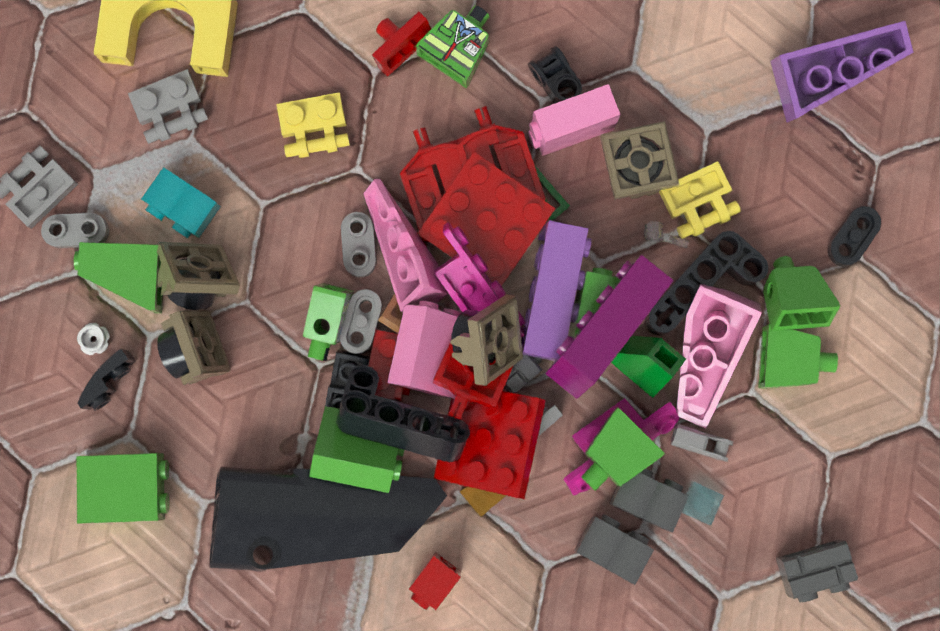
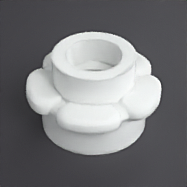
M89 323L79 331L77 342L85 354H101L108 347L107 341L110 335L105 327H100L97 323ZM93 336L97 338L95 342L91 341Z

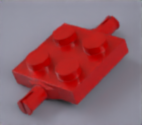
M450 342L433 379V384L451 391L456 396L448 414L453 417L458 405H460L455 418L461 419L468 401L477 402L494 410L513 366L486 386L475 384L473 366L462 365L452 357L453 347Z

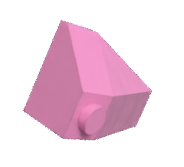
M374 179L363 194L400 311H404L405 305L419 306V301L437 304L448 294L434 274V270L439 267L438 263L380 179Z
M700 284L686 314L682 356L686 358V361L680 369L676 407L678 417L705 429L707 428L762 314L761 304L732 291Z

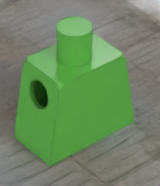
M783 256L775 260L773 263L774 269L771 271L763 289L771 330L829 327L841 306L818 269L814 266L795 267L792 258L789 256Z
M770 324L762 327L758 388L767 389L817 384L819 371L836 372L838 355L837 353L820 352L821 337L793 329L772 331Z
M617 408L611 413L584 452L594 464L581 478L594 491L608 478L617 486H622L660 459L665 453L621 409Z

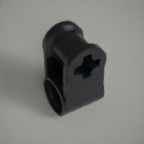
M557 46L550 49L551 52L538 61L532 60L528 63L533 77L543 87L554 104L569 99L559 94L558 91L561 88L569 87L575 92L574 96L582 93L580 80Z

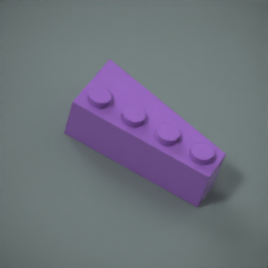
M906 21L785 53L771 60L786 122L797 119L847 89L912 54L913 48Z
M549 220L540 230L538 240L544 241V244H540L535 255L534 267L535 270H538V275L533 277L530 285L529 302H532L531 309H527L525 315L526 323L523 327L525 336L521 339L523 355L552 361L558 358L559 354L555 351L567 338L570 322L575 323L578 315L579 304L574 303L576 290L582 289L585 278V271L580 269L583 257H588L591 247V238H587L588 228Z

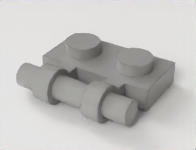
M188 69L128 93L139 123L142 126L152 121L154 123V128L143 132L148 144L159 139L163 142L170 139L171 134L186 128L190 131L197 128L198 123L208 120L204 108L193 112L190 108L191 105L201 102V98ZM180 110L181 117L165 123L164 116Z
M40 145L31 154L27 152L21 158L22 162L10 174L6 172L0 178V198L3 199L11 191L14 196L6 205L31 229L78 185L54 159L45 167L42 166L41 162L49 153ZM33 171L36 175L22 187L20 182Z

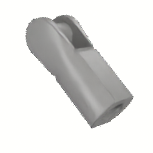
M676 424L670 442L672 446L725 462L729 460L726 457L729 445L733 446L734 443L731 440L681 424ZM708 439L717 441L713 453L705 450Z

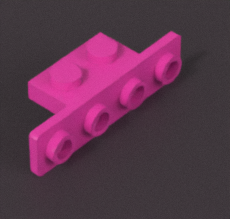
M449 222L444 224L443 233L458 254L435 269L434 274L462 312L469 309L482 311L507 294L497 280L491 282L485 274L488 271V267L480 255L477 253L473 256L466 247L469 240L459 226L453 228ZM518 310L520 334L522 338L525 336L522 325H524L526 322Z
M624 398L572 435V437L584 453L608 417L617 408L621 409L651 440L660 434H666L671 431L679 421V417L673 404L668 402L643 420ZM587 455L586 457L589 460L563 479L574 496L591 488L581 478L594 464Z

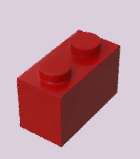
M435 552L409 587V590L413 592L411 599L425 610L429 606L437 610L461 578V571Z

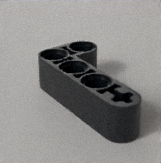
M733 231L722 232L711 241L658 300L645 317L646 328L652 334L659 336L673 330L686 316L700 284L712 287L725 272L742 285L750 286L765 278L768 273L769 266L767 260L739 234ZM726 240L732 244V255H724L719 250L720 241ZM745 262L755 264L758 270L756 277L746 275L743 269ZM699 264H706L711 268L712 277L706 280L698 275L697 266ZM681 287L689 291L691 296L689 303L683 304L676 299L675 292L677 288ZM671 307L674 311L665 320L668 326L666 324L660 327L657 326L655 322L658 318L655 314L661 315Z
M366 365L352 368L337 415L336 423L342 432L446 462H454L461 458L470 436V429L464 421L376 396L375 393L379 382L378 373L372 367Z

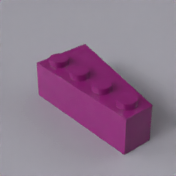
M640 255L633 264L628 260L615 275L619 279L618 283L614 288L607 285L595 300L600 304L594 313L588 310L577 323L576 327L580 330L574 338L568 335L555 351L559 356L545 374L576 399L597 382L674 281L643 255Z

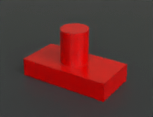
M419 11L401 28L389 18L382 20L376 28V33L386 42L372 56L378 68L387 77L416 51L417 43L431 30L427 18Z

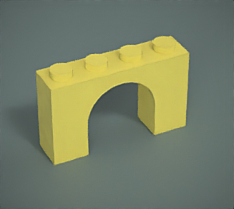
M101 0L94 55L102 63L133 66L138 32L144 20L158 10L174 8L186 12L194 20L195 33L190 62L194 71L198 74L228 77L238 3L236 0Z

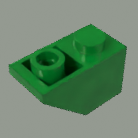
M631 336L611 363L649 396L654 398L673 378L686 361V358L662 338Z

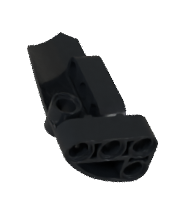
M221 466L216 480L209 567L264 572L269 569L399 552L440 506L447 495L437 480L432 478L400 476L399 481L392 480L390 491L386 493L309 477L311 469H291L289 472ZM263 547L268 550L270 560L266 565H260L255 562L253 553L256 548Z

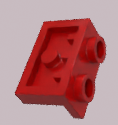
M376 330L368 365L379 375L375 395L402 402L403 395L409 396L411 389L387 383L398 334Z

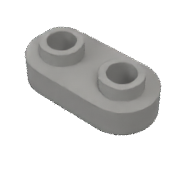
M353 212L348 214L341 224L343 263L349 274L354 277L363 278L370 275L376 267L374 225L366 214ZM354 223H361L363 225V230L360 233H353L351 231ZM359 254L364 255V264L355 265L353 262L354 257Z
M95 213L56 214L48 217L43 222L41 234L45 242L53 247L78 248L79 242L104 243L109 235V226L104 218ZM91 223L94 224V231L91 234H86V226ZM61 225L62 232L54 236V227Z
M368 289L359 290L352 295L349 301L340 335V342L344 349L352 354L365 353L373 344L375 331L379 323L378 319L382 312L381 299L374 291ZM365 301L372 303V309L368 313L360 310L361 304ZM356 332L363 334V341L359 344H354L351 340L352 335Z

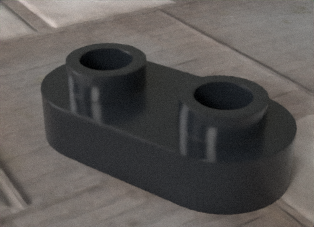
M862 206L853 210L847 216L828 245V255L833 263L846 267L860 260L881 228V217L878 212L871 207ZM858 219L865 221V230L857 226ZM840 245L848 248L847 256L840 254Z

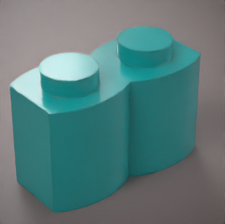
M164 167L141 198V200L148 204L145 209L148 213L160 221L166 216L175 222L171 228L186 238H189L191 234L200 238L221 207L213 199Z

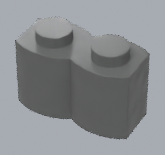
M644 469L622 486L616 487L609 503L610 505L672 533L689 497L682 493L683 486L674 481L665 479L664 483H660L652 479L653 472L648 469Z
M605 514L602 515L601 519L593 516L574 551L636 585L654 549L647 546L649 539L633 530L630 535H627L618 529L621 523Z

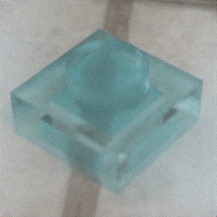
M691 482L686 494L689 497L682 513L711 526L724 495L696 482Z

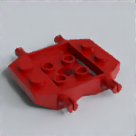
M487 106L482 107L485 120H483L480 108L474 110L480 126L479 131L457 140L433 146L430 143L426 127L420 128L424 141L421 140L418 129L414 130L413 134L419 149L400 172V176L418 229H421L442 198L432 165H437L446 192L473 152H476L495 166L489 149L491 145H493L501 171L545 201L546 198L523 131L498 126L495 123L492 124ZM421 237L423 242L430 243L429 241Z

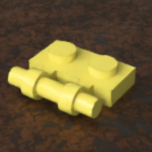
M340 92L276 104L283 138L296 137V143L284 145L286 158L298 155L299 158L309 157V153L324 150L331 153L338 151L340 147L350 146L347 133L335 135L334 128L346 126ZM324 130V138L307 141V133Z
M715 162L678 179V187L659 191L671 218L674 219L684 214L687 223L677 227V232L681 239L692 234L696 237L704 233L705 228L718 222L722 225L730 221L731 216L741 212L737 201L725 205L722 196L730 193L732 188L719 162ZM710 202L713 211L699 217L695 209Z

